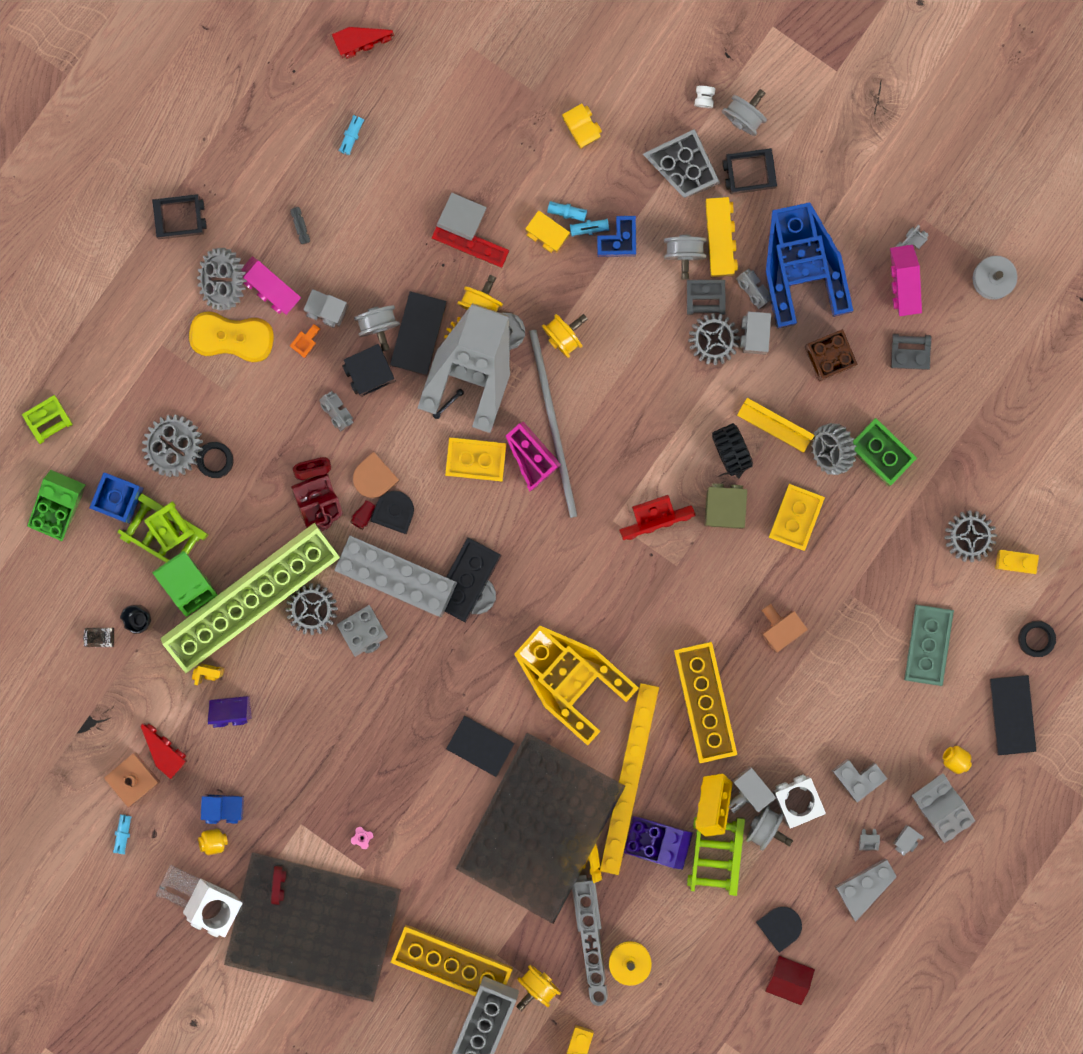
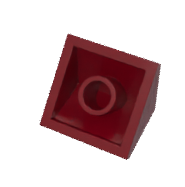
M778 956L765 992L802 1005L810 990L815 969Z

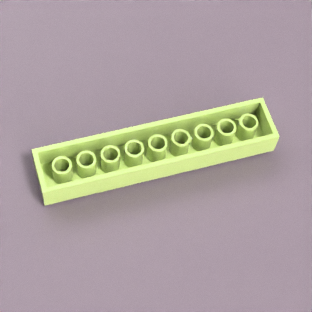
M313 523L161 637L163 646L183 671L187 673L338 560L340 556L317 525Z

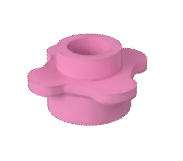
M357 827L355 836L351 838V843L361 846L362 849H367L370 839L373 838V833L363 830L362 827Z

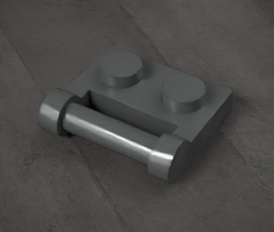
M687 280V315H693V313H719L725 315V280ZM693 300H719V305H693Z
M893 333L891 368L930 370L931 335L918 337L899 336V334ZM898 344H924V350L898 349Z

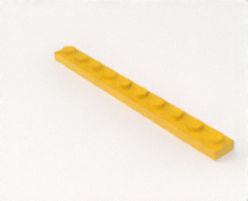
M640 683L602 857L601 872L619 875L659 687Z

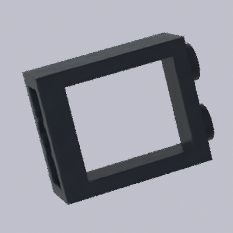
M772 148L726 154V160H722L723 169L728 173V179H725L726 190H730L731 195L775 189L777 187ZM764 157L767 184L735 188L732 161Z
M198 194L152 199L156 238L160 240L204 234L207 224L206 218H202L201 210H205L204 200L200 199ZM195 202L198 229L165 232L163 206Z

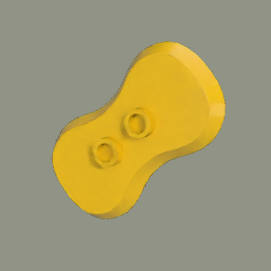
M202 312L195 316L190 326V345L196 353L203 356L228 353L248 362H260L269 356L273 347L274 335L272 327L268 322L260 318L230 320L215 312Z

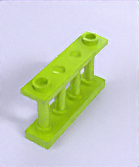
M141 493L138 498L142 502L140 504L141 508L126 532L119 529L117 533L121 535L120 539L130 544L132 541L167 563L170 559L165 557L167 552L162 547L158 552L149 547L154 538L151 530L148 531L142 542L132 536L147 511H150L152 508L157 512L164 507ZM166 512V517L174 522L172 526H174V529L179 534L181 529L170 513ZM183 518L189 529L192 528L195 532L190 536L181 551H185L188 555L196 541L199 542L200 539L205 541L208 533Z
M694 817L693 829H696L695 821L697 817ZM736 817V821L726 824V830L735 833L734 841L730 840V842L700 839L701 832L696 829L692 875H688L687 886H690L691 891H695V885L725 888V890H728L729 895L737 896L745 825L744 818ZM699 847L729 850V852H733L732 860L720 861L698 858ZM697 866L727 869V871H731L730 879L696 877Z

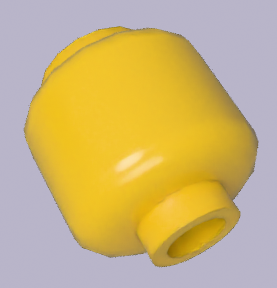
M960 746L949 747L943 754L944 766L955 774L967 772L972 766L970 753Z
M218 828L203 831L201 837H198L200 851L208 856L222 853L225 845L228 844L226 834H222Z

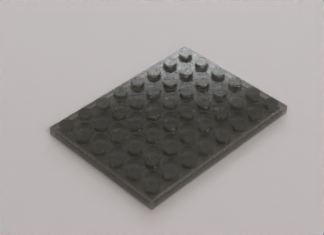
M526 733L456 870L554 924L625 785L539 738Z
M252 852L240 898L242 905L235 918L224 965L373 1002L401 889ZM275 866H283V870L286 871V880L282 882L281 890H285L284 901H280L279 905L271 904Z

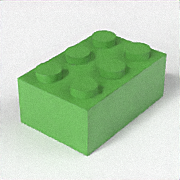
M876 418L853 440V444L856 445L854 448L857 452L856 456L888 487L917 459Z

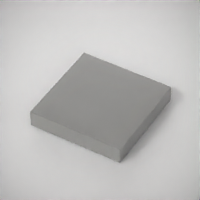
M451 193L437 223V227L472 241L487 207Z

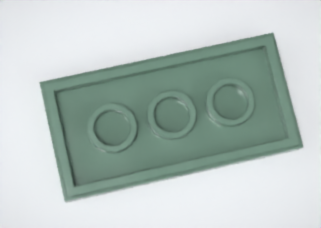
M915 605L904 677L905 681L943 686L954 610Z

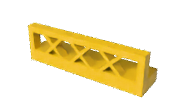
M749 398L745 399L737 414L741 419L803 453L814 437V434Z

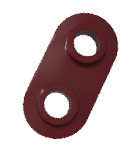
M320 457L300 462L292 470L296 479L307 480L311 477L326 475L332 467L328 458Z
M283 866L274 867L271 904L279 905L280 901H284L285 890H281L282 882L286 880V871L283 870Z

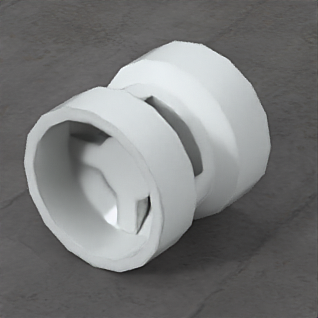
M697 86L696 93L698 95L694 106L713 108L714 101L712 96L715 95V88Z

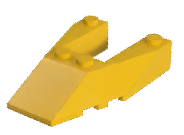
M539 626L514 654L544 707L587 746L600 733V730L572 705L590 684L598 677L625 702L639 689L596 649L543 626Z

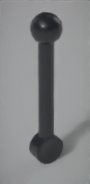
M458 389L456 394L436 414H433V417L439 419L441 413L459 396H462L464 391Z

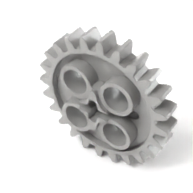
M212 249V251L207 252V256H203L205 262H200L202 269H198L201 273V276L197 277V279L201 280V283L198 284V287H202L200 294H204L203 301L208 300L207 305L212 306V309H217L218 311L231 310V307H236V303H240L239 297L244 296L241 290H246L245 286H243V283L247 282L243 278L246 272L241 270L244 264H239L241 258H236V252L231 253V249ZM211 277L232 278V281L211 280Z
M167 415L166 420L160 417V423L153 422L154 429L148 427L151 433L144 434L148 438L147 441L142 442L147 445L142 451L148 453L144 456V459L150 460L147 465L153 466L152 470L155 472L159 471L160 475L166 474V476L171 477L173 474V476L178 477L179 472L185 475V469L191 471V464L197 465L195 458H201L197 453L203 450V448L199 447L203 440L198 439L202 434L195 432L198 427L192 426L193 422L183 416L180 418V416L174 415L172 418V416ZM174 429L173 435L169 437V431ZM163 436L167 441L172 442L175 447L185 453V456L174 450L171 445L164 442L160 437ZM188 440L187 446L183 448V442ZM162 444V450L158 452V446ZM176 455L177 459L172 463V457Z

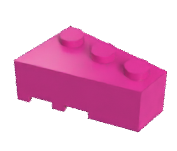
M913 244L890 248L891 276L893 278L891 285L892 292L895 294V298H892L893 308L897 309L899 316L922 313L920 265Z
M253 256L241 269L242 272H246L243 278L247 282L243 284L250 290L255 288L258 291L256 295L264 302L268 299L273 304L271 308L278 314L283 312L287 315L301 299L297 293Z
M525 422L519 423L506 435L513 455L519 464L520 471L528 485L529 492L538 487L561 466V463Z

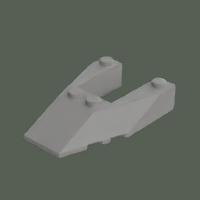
M472 303L442 345L437 349L418 409L433 414L437 413L450 375L485 387L472 427L491 433L510 377L508 315Z

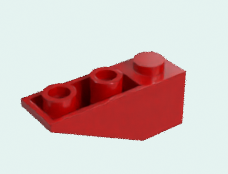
M347 27L332 34L341 58L346 57V59L356 56V52L360 50L364 52L374 48V44L379 42L381 44L387 43L394 36L393 30Z
M143 723L141 729L156 767L172 779L187 762L185 759L186 754L180 749L175 750L171 747L172 742L165 736L161 738L156 734L158 730L150 723L148 725Z

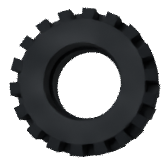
M732 423L712 432V439L730 476L753 467L752 458L737 425Z

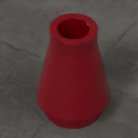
M365 500L351 516L350 523L363 530L364 527L368 526L375 505Z

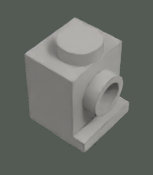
M906 825L893 844L897 846L895 850L905 856L906 853L909 851L913 852L917 847L918 838L922 840L924 837Z

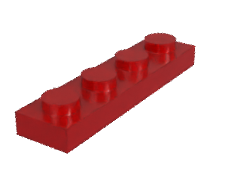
M437 226L432 236V239L499 268H503L509 253L508 249L475 235L473 240L470 241Z

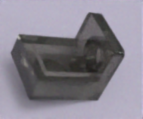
M85 628L83 635L84 646L114 647V628Z

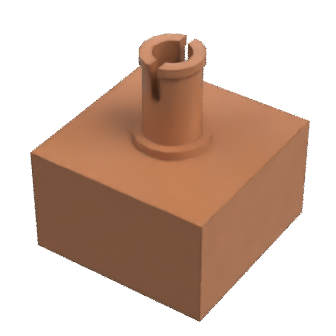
M772 604L761 610L771 623L770 627L762 632L761 635L776 653L808 630L795 611L780 617Z
M133 753L104 777L128 808L160 783L159 779L137 753Z

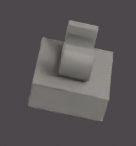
M863 829L859 840V850H879L880 835H876V829H873L872 835H867L865 833L866 830Z

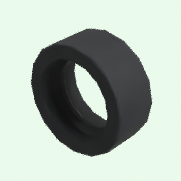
M209 442L201 447L203 448L202 451H198L201 458H196L197 466L205 476L221 478L231 471L234 463L233 454L226 445L219 442ZM211 449H219L226 456V464L219 471H211L204 464V456Z
M1032 621L1025 624L1020 630L1018 643L1021 650L1027 655L1043 657L1054 649L1056 634L1049 624L1042 621ZM1033 628H1041L1048 635V644L1042 650H1033L1027 645V633Z

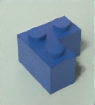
M616 216V235L597 236V257H636V216Z
M205 794L202 796L201 820H205L206 824H217L220 820H226V823L238 824V820L243 819L244 796Z

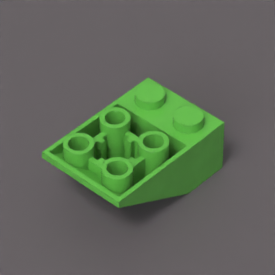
M50 470L43 478L27 526L63 541L86 485Z
M185 551L152 572L186 617L217 596L210 581Z

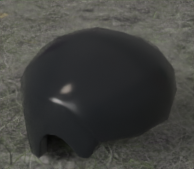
M130 605L123 609L120 615L124 628L134 634L143 633L149 628L151 623L150 613L142 605Z

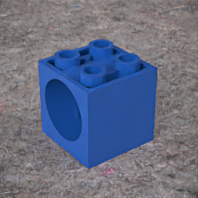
M103 472L90 509L130 523L139 502L138 498L144 488Z

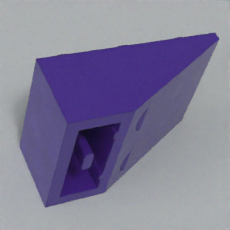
M250 696L209 700L208 725L213 724V728L225 727L229 722H232V726L244 725L247 723V720L252 719Z
M633 816L623 853L683 870L693 832Z

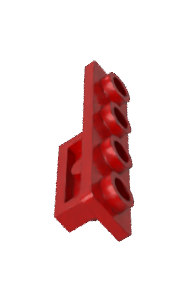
M665 495L633 506L632 509L637 523L622 528L619 531L623 540H632L638 535L649 534L662 527H670L679 521H688L696 516L692 505L674 511L669 495Z

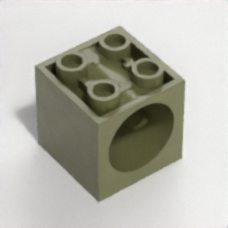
M712 483L711 487L707 488L704 526L745 528L747 489H743V485H731L730 488H724V484Z

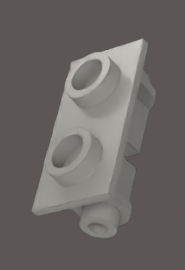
M918 225L916 228H911L906 234V240L903 243L899 242L896 247L913 244L917 249H920L928 240L927 237L929 235L924 230L920 232V226Z
M747 269L736 278L739 286L745 290L751 302L758 309L771 300L770 293L764 285L756 286L760 279L753 270Z
M333 391L325 394L319 400L322 409L329 414L332 424L340 432L354 423L353 417L346 407L342 410L338 409L343 403Z

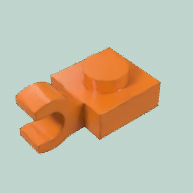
M313 324L306 334L301 331L290 347L306 358L317 344L312 339L321 329Z

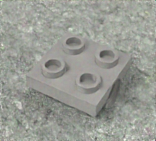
M370 605L337 624L355 657L363 652H374L379 648V642L388 638Z

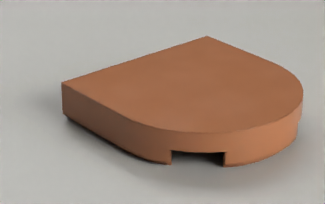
M375 452L357 466L353 475V483L356 490L368 498L384 495L400 481Z

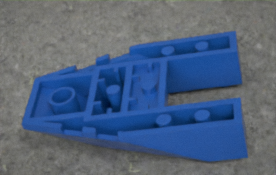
M811 203L772 210L766 276L776 328L779 329L797 324L789 286L819 279H825L832 316L852 313L853 306L841 253L836 248Z

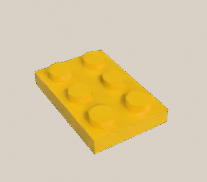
M449 437L445 476L503 482L506 443Z
M788 484L768 538L805 551L825 497Z

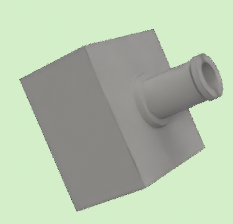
M750 766L732 780L740 790L739 794L730 801L729 808H731L733 813L745 803H750L757 812H760L776 799L774 794Z

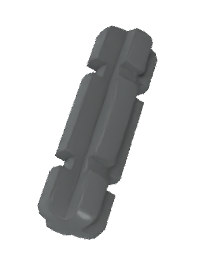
M299 207L292 208L290 212L292 218L294 217L293 222L299 235V241L301 244H307L310 242L309 234L306 233L308 231L304 219L301 217V209Z

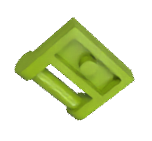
M56 395L22 414L39 444H42L46 438L66 426L70 427L73 425ZM59 415L63 419L41 433L37 429Z
M173 501L144 520L165 552L195 533L192 528L189 529L180 516ZM166 512L170 513L183 534L179 536L166 517Z

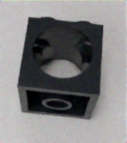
M379 344L344 359L345 364L342 367L346 376H351L353 382L350 384L356 395L359 394L363 397L396 382Z

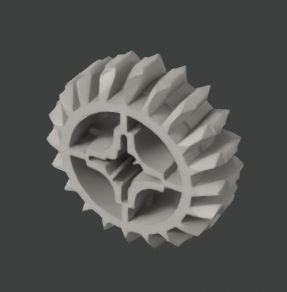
M712 313L710 320L707 315H704L705 322L700 318L697 319L700 326L693 324L692 327L696 332H689L694 338L688 339V342H694L695 344L690 346V350L696 348L697 351L693 355L697 356L700 353L702 356L699 358V361L701 362L705 357L707 358V365H709L710 359H713L714 365H717V359H720L721 364H724L723 357L730 360L731 356L728 353L736 354L732 347H739L738 343H734V340H740V336H734L739 330L731 329L735 323L732 322L728 325V317L722 321V314H719L718 319H715V314ZM709 324L720 325L715 332L703 329V327ZM724 329L727 330L730 337L729 345L721 338ZM720 331L717 338L719 343L716 344L715 342L711 347H708L711 343L709 336H714V334L716 335ZM699 333L707 340L704 350L699 345ZM713 347H720L726 350L718 355L708 354Z
M835 423L819 427L814 432L813 443L810 444L813 447L811 453L815 456L813 460H816L817 466L821 467V471H825L827 474L839 475L847 472L853 467V462L856 461L854 456L857 454L854 450L856 447L853 444L854 438L850 437L851 432L846 431V427Z
M967 511V517L964 512H961V519L957 516L953 517L956 523L948 522L952 529H945L946 532L950 533V536H945L944 539H950L951 542L947 543L946 547L953 546L954 548L949 552L952 554L957 551L955 556L957 559L962 554V561L966 562L968 556L970 562H974V556H976L978 561H981L980 554L987 557L988 554L985 550L993 551L989 544H996V541L991 540V537H997V534H991L990 532L995 529V526L988 527L992 522L991 519L984 522L986 515L983 514L978 518V511L974 513V517L971 511ZM967 521L966 531L963 534H956L957 528ZM973 521L979 523L985 533H978L974 528ZM969 531L973 535H980V537L972 539V542H970L969 538H962L961 536H966V534H969ZM985 539L982 548L974 552L976 541ZM956 540L965 541L968 552L962 550Z
M313 583L309 584L308 590L303 585L302 592L299 589L296 590L297 596L294 594L290 595L294 601H287V604L292 605V608H286L287 612L292 611V615H288L287 619L294 618V621L290 623L291 626L297 623L296 630L299 631L303 627V634H306L308 629H310L311 635H314V629H317L318 634H321L322 630L320 627L323 626L325 630H328L329 628L326 623L334 624L330 617H337L336 614H332V610L336 611L338 607H332L331 605L337 601L336 599L329 600L333 593L326 595L325 593L328 590L326 587L322 592L319 591L321 588L320 584H317L316 590L313 589ZM316 593L322 598L313 603L305 595ZM299 599H301L304 604V611L297 616L296 606ZM326 602L327 615L323 620L319 609ZM318 603H320L318 606H316L317 608H315L316 615H312V613H307V611L309 610L308 604H311V606H313V604L317 605ZM312 616L319 624L307 625L302 620Z

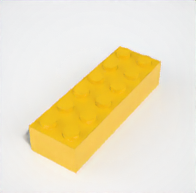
M712 642L673 650L699 763L737 755Z
M408 925L404 927L390 962L473 996H476L483 976L507 985L513 967Z

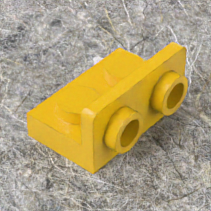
M200 664L193 670L192 680H195L194 685L198 686L202 683L203 675H205L204 679L215 681L223 676L225 668Z

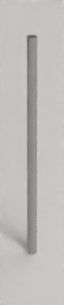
M531 330L529 333L557 460L561 463L559 470L570 518L577 517L538 334L537 330Z

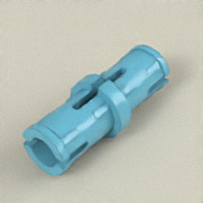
M355 115L352 116L348 130L344 132L345 137L338 150L339 152L350 155L355 140L359 138L358 133L364 119L357 118Z
M550 201L547 213L563 216L564 219L571 218L585 222L587 210L573 207L571 204L564 205Z
M608 219L592 222L586 220L585 223L570 224L571 236L593 235L592 233L609 231Z
M120 814L118 829L115 831L116 840L113 853L125 854L127 838L130 837L128 832L132 816Z

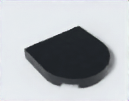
M387 492L379 498L370 522L407 534L414 515L413 502L403 492Z
M788 907L773 908L756 921L757 925L779 953L795 942L802 931V922L799 915Z

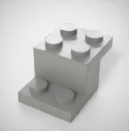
M943 773L912 795L922 814L933 826L943 843L953 839L959 832L967 829L975 822L965 802L953 789Z

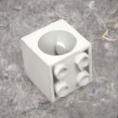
M804 774L793 778L794 782L790 784L783 782L776 785V790H773L780 810L784 814L785 822L790 829L826 814L812 779ZM795 787H800L804 791L808 789L812 797V801H810L807 807L808 810L801 814L791 809L788 811L785 805V799L787 800L789 791Z
M200 878L183 913L187 917L186 920L191 923V926L199 930L203 927L208 930L207 933L214 937L219 935L225 937L242 902L234 893ZM221 900L222 907L220 912L211 919H203L202 910L204 906L210 901Z

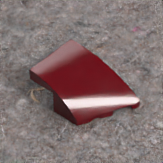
M328 474L319 475L291 486L306 529L315 523L320 531L323 532L343 514Z

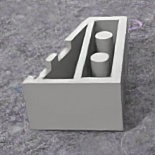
M883 859L835 887L853 920L856 922L897 876L888 860Z

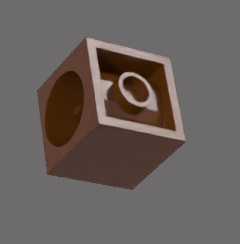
M843 329L810 342L805 346L819 382L858 365Z

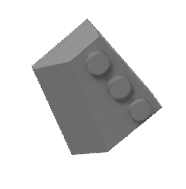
M695 129L643 153L650 163L684 198L720 184Z

